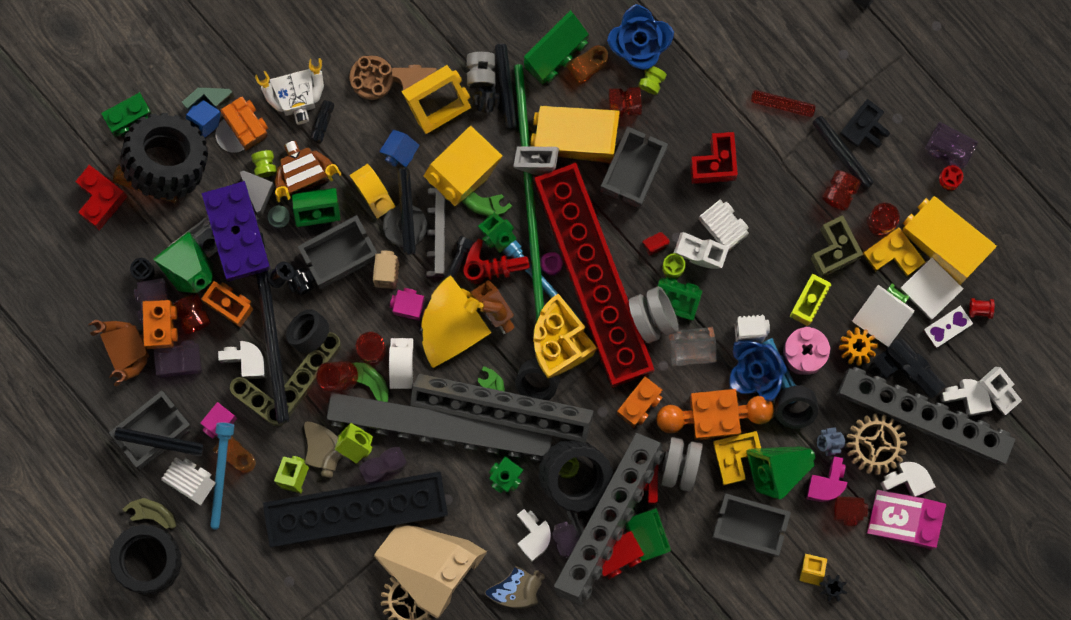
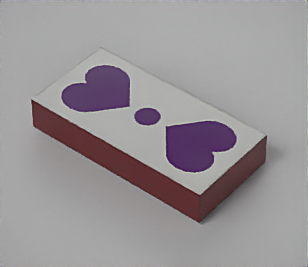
M959 306L925 328L923 332L936 349L973 325L963 308Z

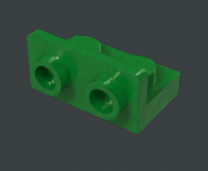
M139 92L101 114L113 136L123 137L129 131L130 126L137 123L138 119L142 117L147 119L148 115L152 113Z
M672 277L660 278L658 286L666 293L676 316L694 321L703 290L691 283L686 285L678 283Z

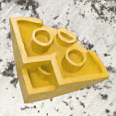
M451 275L443 280L434 290L422 317V345L432 368L456 356L491 333L477 311L475 314L466 311L464 305L468 298Z
M559 294L550 299L543 307L533 332L535 355L547 378L557 376L591 358L597 350L595 344L585 334L584 330L586 327Z

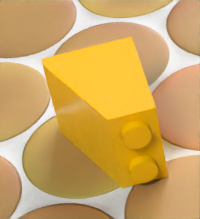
M470 126L430 164L424 177L448 201L456 206L488 180L502 155Z

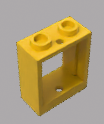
M448 65L401 91L418 125L425 134L471 108L468 99L471 97L466 88H461L459 84L462 82L460 75L456 70L452 71ZM451 82L458 99L426 116L419 100Z

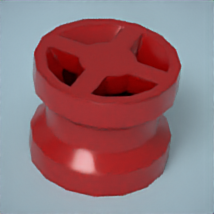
M954 165L944 168L939 176V183L942 188L955 190L963 181L964 175L962 170Z

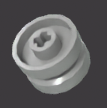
M657 286L648 290L646 297L639 294L629 299V307L634 323L640 335L647 343L650 344L659 340L661 332L668 336L679 330L674 309L661 287Z
M671 437L668 451H666L664 457L661 486L672 488L676 484L677 476L681 475L680 489L692 492L700 462L702 444L691 441L688 444L685 455L682 454L684 448L683 440Z

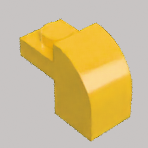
M369 164L349 175L376 218L381 217L391 208L396 207L381 180Z

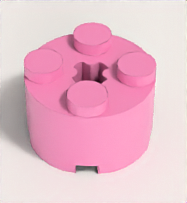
M804 327L794 331L788 337L783 348L786 366L794 373L801 375H810L818 372L827 362L830 354V345L825 335L811 327ZM808 347L810 354L803 355V348L806 349Z

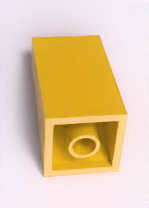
M540 106L539 112H535L533 125H537L536 134L532 133L530 146L558 147V157L611 163L614 158L620 111Z
M935 196L930 201L926 198L917 207L920 211L915 216L910 214L903 222L905 225L902 229L903 233L930 259L933 258L959 285L997 247Z

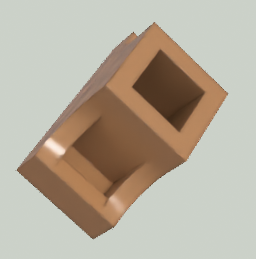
M409 65L408 68H392L393 82L401 84L403 90L436 72L437 69L421 68L420 65Z

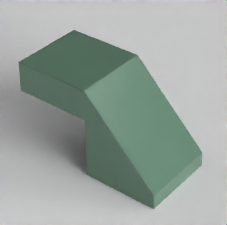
M197 88L182 101V104L189 112L194 105L197 106L200 102L207 99L218 110H221L234 98V95L230 89Z

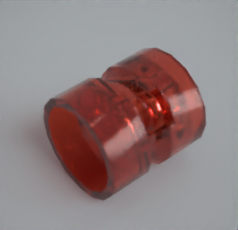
M629 87L626 91H623L621 88L609 89L610 110L620 111L619 117H623L625 113L629 116H641L640 87Z
M836 170L830 181L832 186L827 187L822 199L834 208L847 211L853 200L851 195L856 194L861 182L847 172Z
M880 203L875 206L867 220L871 233L883 237L893 232L899 223V211L891 203Z
M198 294L186 296L173 303V306L177 308V317L181 318L179 323L184 334L197 332L210 325L211 322L206 311L201 310L203 304Z
M366 332L357 339L356 351L364 363L375 365L385 358L386 345L379 334Z
M349 361L326 362L318 368L316 379L320 388L325 391L349 390L356 385L358 372L354 364Z

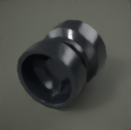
M137 258L131 263L130 272L138 282L148 283L154 278L155 268L146 258Z

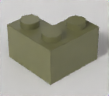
M843 215L823 224L820 230L829 247L814 253L811 261L820 278L861 259L863 253Z

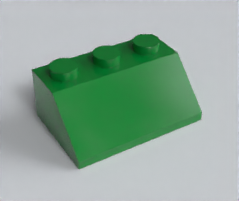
M571 10L524 56V68L542 85L546 81L549 83L553 81L558 75L557 71L562 66L564 68L568 66L573 60L572 56L577 51H583L589 44L587 42L589 39L588 32Z

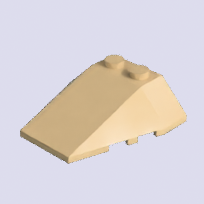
M409 524L396 525L376 551L374 557L391 576L396 578L401 584V588L410 594L414 599V603L420 609L438 619L450 604L454 590L471 568L475 570L487 554V551L466 539Z

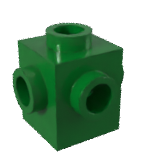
M495 212L478 225V228L485 236L482 240L490 249L494 247L497 251L501 252L517 239L512 232L514 230L512 224L507 219L503 220Z
M504 457L500 464L495 463L489 471L491 475L489 480L492 482L491 487L501 494L503 491L507 494L510 490L515 491L522 482L519 478L524 472L523 469ZM503 474L509 475V478L507 480H503L501 476Z

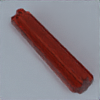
M754 90L751 96V102L809 117H813L816 109L814 104Z

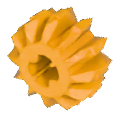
M855 328L854 334L848 330L846 332L847 337H841L840 341L844 345H840L839 350H846L841 357L844 359L849 356L848 364H852L854 359H856L857 366H861L862 360L866 364L870 362L868 356L875 357L876 353L871 349H876L877 344L870 343L874 340V335L869 338L866 337L868 330L865 329L860 334V329ZM856 342L860 343L859 346L863 345L860 352L856 351L857 348H853Z

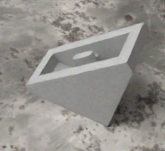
M517 146L513 167L537 176L552 172L556 168L559 148Z
M242 171L240 172L241 177L247 185L250 199L259 217L263 215L275 186L271 181Z

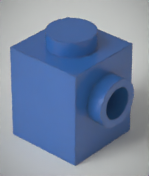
M203 100L189 110L186 114V119L192 123V127L196 126L201 131L200 136L207 137L219 127L220 111Z
M392 130L380 153L386 157L385 161L390 165L396 167L398 164L407 167L420 145L407 134Z

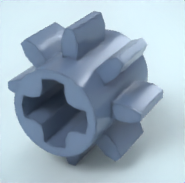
M836 427L821 430V435L817 438L819 450L825 451L826 456L841 453V449L845 445L844 435L841 432H836Z

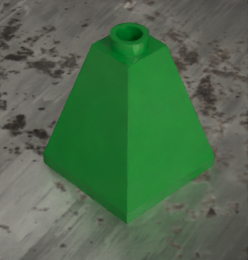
M189 232L153 258L174 287L180 292L198 293L212 281L214 264Z
M797 446L746 450L756 492L777 499L784 498L814 467L815 454L810 448Z

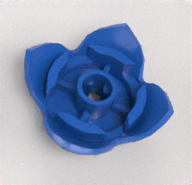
M635 4L625 12L621 25L610 31L607 42L612 51L628 61L631 66L646 70L654 66L658 62L660 54L671 45L674 31L667 23L655 21L647 8ZM638 36H641L643 40L646 39V42L639 44L635 40H637Z
M752 340L735 342L733 356L738 363L730 374V389H736V392L740 394L757 392L766 401H773L781 389L783 375L787 372L781 355L771 344L764 345Z

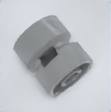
M472 52L467 54V68L470 69L467 72V86L478 89L481 86L494 87L495 72L492 69L495 68V54L490 52Z

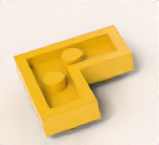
M899 227L863 253L875 271L894 259L906 276L926 263Z
M757 431L713 441L723 486L746 480L741 458L748 457L746 450L761 448Z

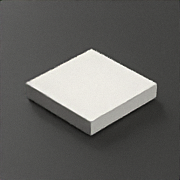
M931 258L900 290L905 295H909V299L932 320L963 288Z
M878 285L852 322L862 329L868 330L869 334L874 335L876 339L889 347L915 310Z

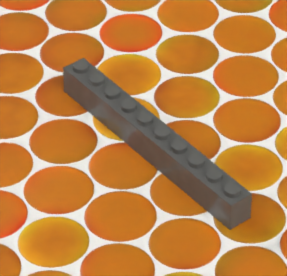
M331 393L327 421L332 422L331 426L337 428H344L345 425L353 423L365 432L367 429L376 430L375 433L388 436L390 432L398 434L397 437L410 440L411 436L420 437L419 441L425 443H433V440L442 441V445L449 447L461 444L464 445V449L477 451L478 447L486 449V453L499 455L500 451L508 452L509 457L521 458L522 455L531 456L530 460L542 462L543 456L551 448L552 435L430 409Z

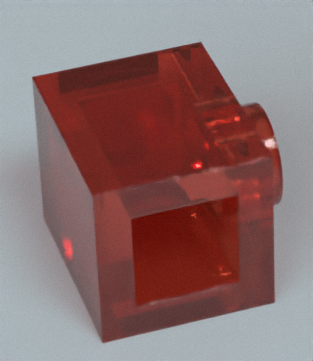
M839 496L835 498L834 521H844L846 526H858V522L864 521V517H867L868 504L864 503V498Z

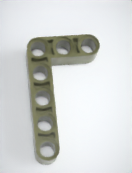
M329 332L323 344L306 356L284 385L286 394L288 392L296 394L295 400L287 403L289 417L339 353L341 341L336 334ZM328 339H335L337 341L333 349L325 347V342ZM314 357H322L323 363L321 366L314 367L311 365ZM302 374H307L310 377L309 382L305 385L298 383V378ZM238 377L231 382L230 391L236 399L271 425H283L271 419V413L275 410L274 400L244 378ZM238 384H246L247 389L243 394L235 392ZM256 397L264 398V404L261 407L253 406V401Z

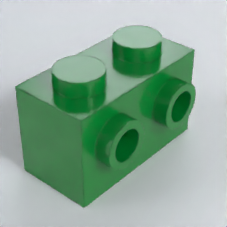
M336 188L292 194L293 211L297 227L341 221Z
M657 508L632 516L631 520L626 523L627 532L632 531L644 553V556L640 557L641 561L671 551Z

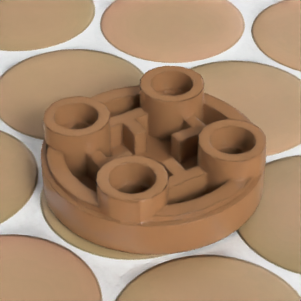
M378 56L360 57L350 71V83L354 92L367 100H377L384 97L393 86L391 65Z

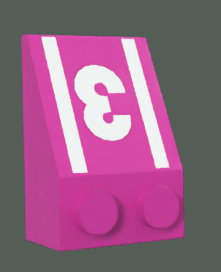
M877 490L867 534L933 550L937 548L946 504L929 499Z

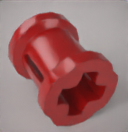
M971 298L969 317L986 316L989 319H993L994 299L980 301Z

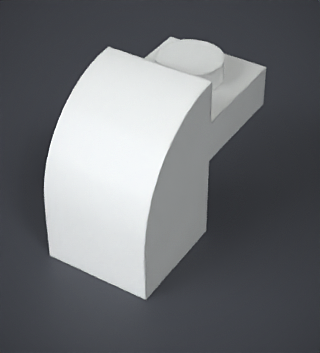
M682 232L679 235L674 253L690 260L693 264L711 269H719L723 267L729 247L711 239L701 240Z
M391 338L389 352L390 389H412L413 338Z
M240 341L241 350H237V347H225L224 351H218L220 363L241 362L242 378H266L264 356L252 343Z
M994 367L978 381L988 391L991 401L1003 415L1008 414L1022 401L1012 388L1015 384L1001 367Z
M962 379L959 382L961 389H958V386L945 388V392L939 395L942 404L963 400L966 414L969 417L992 411L988 391L979 382L972 379Z
M904 462L897 465L900 474L894 471L884 476L885 481L880 483L883 491L905 483L910 495L914 497L935 488L927 470L914 462Z
M523 509L517 514V517L531 533L522 539L518 546L529 560L533 562L548 548L551 532L546 520L538 526L536 523L539 520L531 510L527 513Z

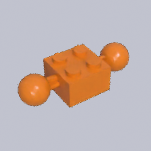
M736 389L691 393V410L682 411L678 406L666 405L658 411L656 421L658 427L666 433H676L682 429L684 424H693L694 441L728 438L741 434L739 419L748 418L751 422L759 425L769 422L774 415V406L771 401H766L762 396L753 397L748 401L747 405L738 406Z

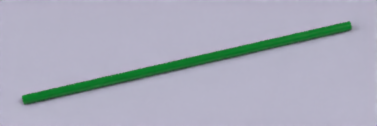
M517 64L514 65L520 141L521 147H530L523 65ZM523 171L537 322L540 312L544 307L533 176L531 173Z

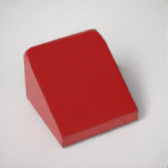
M662 232L643 240V245L649 255L669 247L670 243L669 239Z

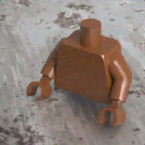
M94 320L89 323L88 326L94 325L97 330L90 333L92 336L102 332L100 336L115 369L109 378H118L114 386L117 387L123 380L126 381L138 376L147 364V358L150 357L147 348L144 346V333L140 334L136 325L133 326L128 322H101Z

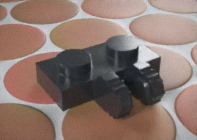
M867 99L843 128L840 135L856 147L865 138L870 144L879 148L882 145L880 140L869 132L874 128L884 137L890 135V132L878 123L884 111Z

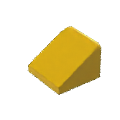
M805 554L799 580L820 586L819 583L823 582L827 559Z

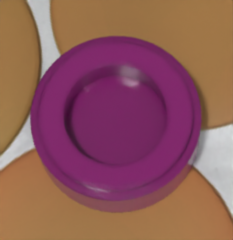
M549 252L542 257L541 269L544 273L556 275L561 271L563 261L559 254Z

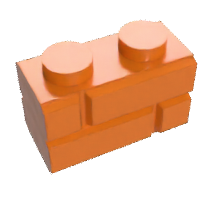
M242 96L222 108L220 112L246 151L268 137L266 132L268 126L262 118L257 119L254 114L256 111L254 105L250 100L245 101Z

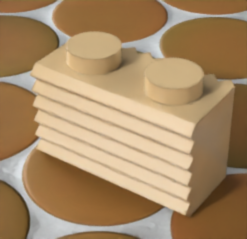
M381 251V254H375L373 273L375 287L397 288L398 266L400 265L398 257L394 255V252Z

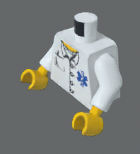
M319 58V65L313 66L310 59L309 69L273 79H270L267 72L264 71L266 78L263 81H260L257 75H255V79L261 85L266 101L279 112L283 111L285 116L294 114L296 124H304L309 122L307 111L315 108V103L320 100L324 88L321 71L322 60Z

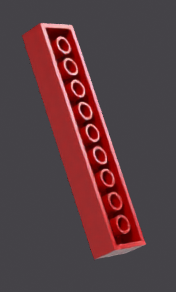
M574 163L535 177L534 184L611 388L654 373V366L644 340L634 323L629 300L577 164Z

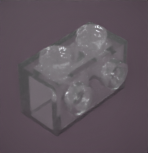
M713 327L678 330L669 335L671 365L684 366L687 364L716 362V340Z

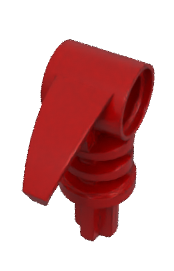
M478 239L468 253L463 271L469 282L480 284L486 277H489L491 280L494 275L500 278V274H504L505 278L510 277V272L529 269L530 264L526 256L507 260L506 255L501 257V261H497L496 258L493 259L492 263L489 260L482 261L480 260L483 240ZM473 268H480L478 276H470V271Z

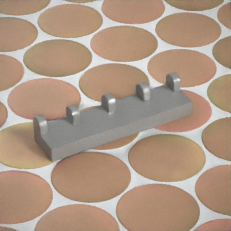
M436 188L428 189V194H436L435 208L427 209V213L435 214V230H427V235L435 236V251L427 252V257H435V271H427V277H444L445 197Z

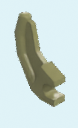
M142 498L130 502L123 508L126 513L130 509H135V515L130 518L133 522L154 519L166 529L170 528L172 530L176 527L173 514L163 504Z

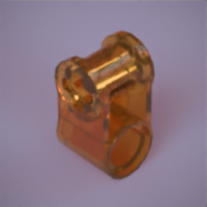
M596 45L566 66L579 85L606 66L608 62L607 49ZM594 54H602V61L599 59L594 60Z
M231 436V439H228L226 462H229L241 472H251L256 466L255 457ZM218 442V444L213 448V451H214L217 455H218L219 442ZM242 457L249 462L248 465L242 464L240 459Z

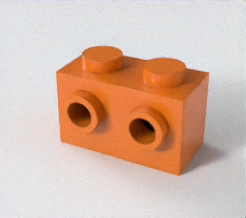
M213 281L201 298L202 301L241 328L253 311V308L249 305L251 301L241 294L239 297L233 294V289L223 282L218 284Z
M170 300L143 301L144 346L147 349L174 348V342L178 340L177 328H173V319H177V308L173 306Z
M644 377L618 409L616 415L633 428L637 424L642 425L649 416L646 412L651 406L655 408L663 397L660 395L663 390L647 377Z

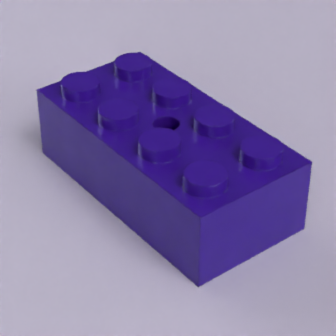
M245 181L201 193L226 280L230 282L271 270ZM234 227L240 228L238 234H233L231 230Z

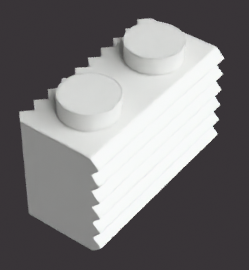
M719 200L699 216V221L718 243L729 247V252L748 236L747 229L749 228L741 218L737 220L732 214L734 210L728 202L723 203Z
M763 314L756 317L754 315L752 317L749 315L748 317L743 316V318L739 316L734 325L736 342L752 340L763 343L764 339L768 337V333H770L769 320H765Z
M177 457L174 458V461L169 466V469L166 470V473H164V477H161V480L201 505L216 483L210 479L212 474L201 467L197 471L195 469L197 465L187 458L184 461Z

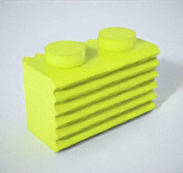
M812 274L790 317L809 326L827 295L831 283Z

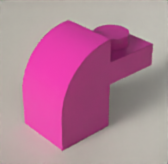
M835 456L832 458L828 478L816 475L810 476L806 499L828 502L836 499L843 493L848 483L839 480V477H844L846 465L842 464L843 458Z

